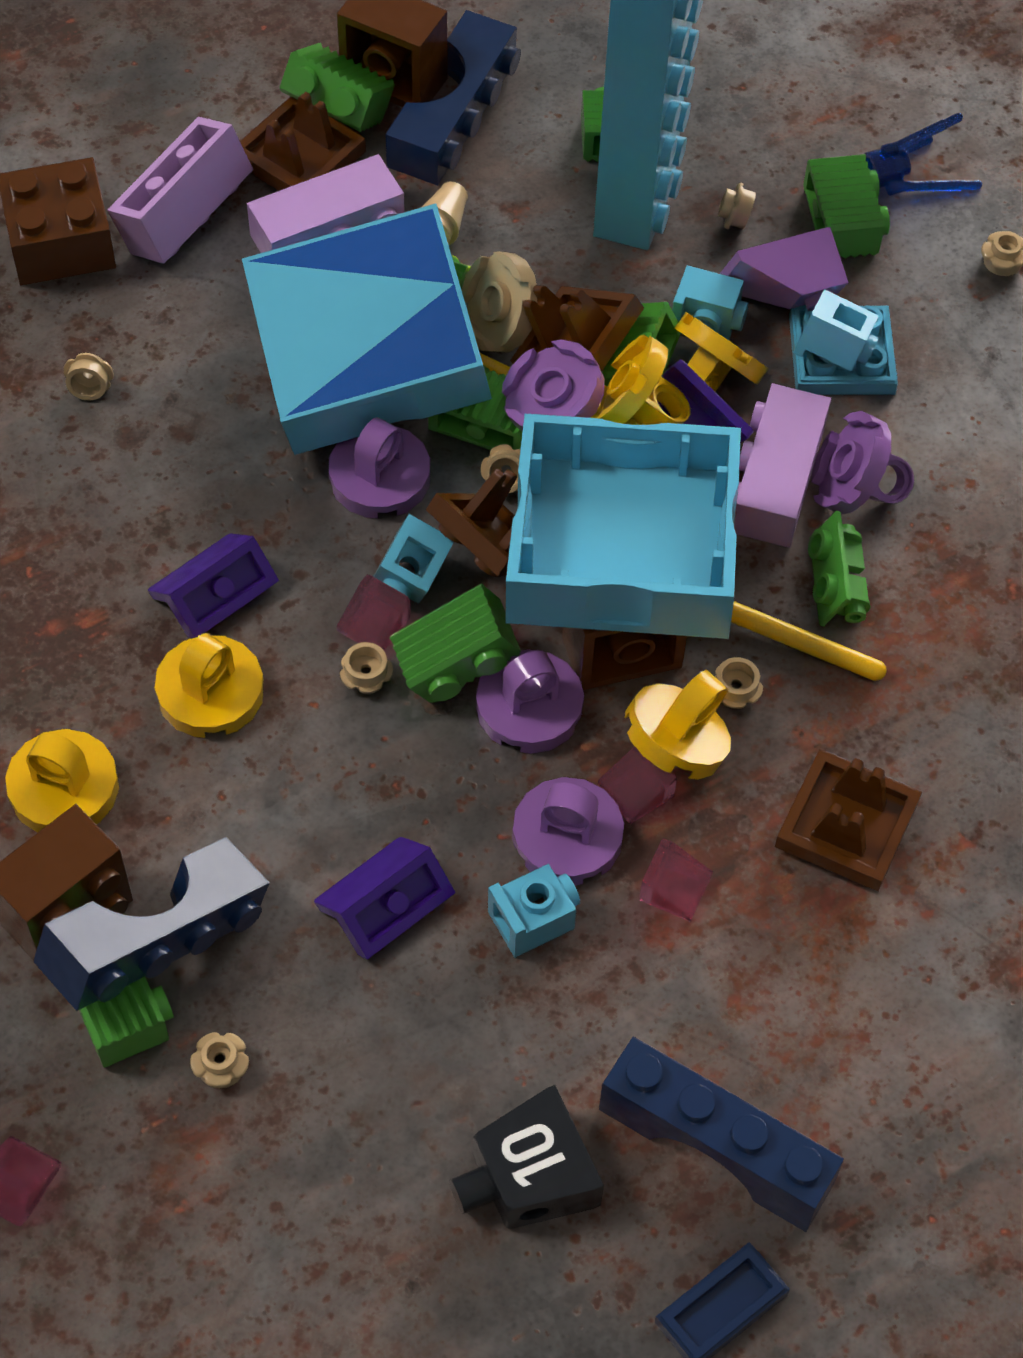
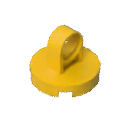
M685 312L674 328L700 346L687 365L715 392L731 368L756 385L759 384L769 369L687 312Z
M640 335L629 343L612 362L611 366L617 371L610 380L608 387L604 385V396L596 413L591 418H601L622 424L627 423L631 417L643 425L660 423L683 424L690 416L688 400L676 386L661 376L667 363L668 348L651 336L648 338L646 335ZM658 402L666 407L671 417L661 409Z
M203 633L198 637L181 642L165 655L157 668L154 688L163 717L176 730L193 737L205 738V732L216 733L225 730L226 735L237 732L253 720L263 703L264 679L257 657L243 643L226 636Z
M704 670L696 675L683 689L674 685L660 683L643 687L625 711V718L629 717L632 724L627 732L630 741L643 757L668 773H671L674 767L677 766L681 769L692 771L689 779L698 780L712 776L729 754L731 747V736L725 722L716 713V709L728 693V688L708 670Z
M70 729L43 732L25 742L11 758L5 776L7 796L17 817L23 824L37 833L74 804H77L97 825L113 808L119 791L115 760L105 744L86 732Z

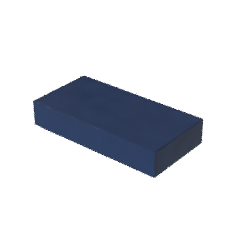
M748 1242L659 1313L654 1323L683 1358H711L787 1297L790 1288L755 1247Z

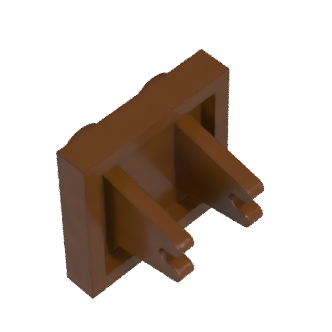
M304 92L298 97V100L290 96L240 141L254 169L251 174L278 191L353 164L366 152L365 138L328 116L326 105L323 101L313 105L308 92Z
M535 285L533 292L537 297V302L533 300H525L523 302V308L532 326V330L510 361L514 364L526 351L532 348L538 353L546 348L554 347L552 341L566 340L579 343L590 351L603 372L606 364L629 333L644 307L636 294L561 286L557 293L554 294L544 285Z
M499 468L494 470L476 494L436 493L426 508V511L440 523L438 528L445 537L455 543L463 544L476 556L474 558L475 564L485 573L497 578L507 575L512 522L515 515L503 503L517 479V475L510 469L503 473Z
M819 749L781 827L775 847L879 892L917 808L922 791L886 777L885 771L879 767H875L873 771L863 767L864 763L860 759L855 758L850 762Z

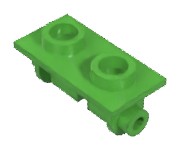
M835 511L812 533L808 544V554L812 559L814 574L813 598L817 603L820 626H825L836 614L845 616V620L849 623H859L866 619V613L870 610L866 578L849 574V572L860 574L865 569L862 535L856 531L854 525L842 524L841 511Z

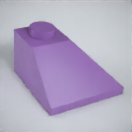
M830 227L739 250L720 272L722 275L744 280L743 297L786 309L806 305L808 311L814 310L824 289L837 295L849 283Z

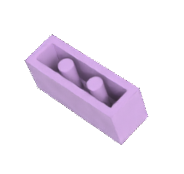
M197 117L107 211L132 255L164 264L209 219V216L218 206L237 190L239 184L254 169L231 124Z
M377 154L248 202L250 236L261 253L404 213V192L380 155Z
M772 383L766 403L756 402L750 427L754 432H757L754 442L744 441L740 454L739 470L745 473L738 487L737 513L734 524L737 535L788 548L791 547L824 433L831 402L830 397Z

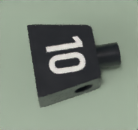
M556 1085L546 1088L478 1131L473 1136V1156L478 1168L449 1180L453 1196L462 1214L494 1201L504 1225L510 1229L601 1206L604 1184Z

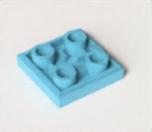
M806 305L790 309L789 322L795 389L818 395H895L898 381L889 306H860L879 315L870 333L879 339L867 364L863 365L856 361L852 371L839 365L828 364L818 355L808 350H805L802 357L794 354L793 351L813 311H808Z

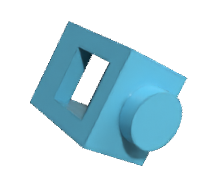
M687 265L673 301L672 311L678 322L687 312L729 340L733 330H742L746 319L749 302L741 301L744 280Z
M824 289L793 353L802 357L805 350H808L818 355L824 362L831 365H839L849 371H852L856 361L866 365L879 339L870 334L879 315Z
M408 514L397 531L373 579L382 583L380 591L388 599L399 604H408L409 600L419 604L428 592L454 542L445 537L436 528ZM403 562L411 564L415 569V574L399 564Z
M549 864L502 886L498 882L488 887V913L514 958L575 928V906L580 904L577 889L567 874L564 873L557 877ZM542 897L545 902L540 904L532 903Z

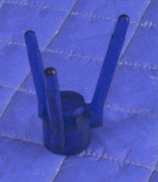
M956 113L901 140L882 145L879 149L864 153L866 154V161H868V168L877 171L879 188L885 186L889 196L912 191H964L981 189L982 182L979 180H903L904 176L909 175L911 172L908 154L933 142L932 136L961 122L963 115Z

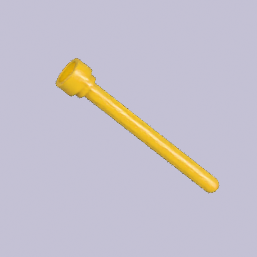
M736 601L733 602L731 623L870 680L879 681L886 675V666L878 659Z

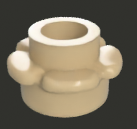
M738 183L735 191L726 188L717 216L725 218L724 228L729 229L730 226L744 229L750 217L756 192L744 189L743 183Z
M999 231L989 235L988 242H984L981 248L986 268L999 276H1010L1017 273L1023 266V238L1010 231Z
M80 353L76 356V359H69L64 365L67 389L79 399L96 400L111 386L110 380L114 377L112 367L108 362L103 361L95 354Z
M508 444L492 448L490 456L485 457L481 464L483 479L487 480L494 470L499 468L502 471V466L509 465L511 471L517 475V479L509 493L518 491V468L521 449L514 450Z
M361 642L353 645L341 660L343 669L340 671V678L344 685L349 689L357 688L364 694L379 691L383 683L388 682L393 674L391 661L387 660L384 650L374 643ZM370 668L371 671L365 674L361 672V669Z
M733 657L723 661L716 668L715 677L728 688V693L722 701L726 707L741 709L746 706V703H755L761 697L763 685L759 683L760 673L756 665L750 660ZM738 683L741 684V687L736 689L731 684Z
M212 1032L203 1036L196 1044L197 1051L190 1058V1065L194 1075L201 1078L208 1086L219 1089L227 1088L237 1083L246 1073L249 1066V1057L244 1053L246 1045L239 1036L233 1033H226L223 1036L217 1032ZM216 1055H224L225 1060L222 1063L215 1062L214 1058Z

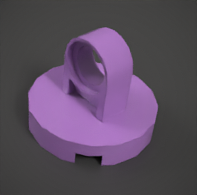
M556 340L552 341L554 347L546 348L538 353L534 348L526 351L510 367L502 384V393L506 397V413L518 429L523 432L525 413L591 418L596 413L604 396L605 378L599 364L590 351L576 342Z
M863 411L849 413L843 418L849 424L845 426L840 434L831 430L816 456L811 475V482L819 485V495L813 496L815 502L833 512L841 511V514H847L858 509L868 499L892 504L903 501L908 497L913 488V470L905 460L891 454V432L887 423ZM890 465L896 472V484L893 490L884 494L879 488V483L887 466Z
M379 417L373 418L364 427L359 437L337 443L329 457V479L334 496L350 512L366 518H378V513H388L397 510V516L407 513L422 501L430 487V457L423 442L408 430L394 426Z
M530 649L522 650L519 656H512L501 671L492 675L481 676L476 693V711L479 723L491 740L500 745L504 741L509 745L519 746L520 752L529 754L552 750L569 740L574 733L576 724L581 718L584 704V692L580 678L570 665L551 653Z
M561 777L542 782L525 794L515 810L512 840L515 849L525 860V867L530 872L549 864L557 877L565 873L576 886L583 884V879L593 877L599 872L603 875L611 869L621 853L624 821L618 804L605 789L585 779Z

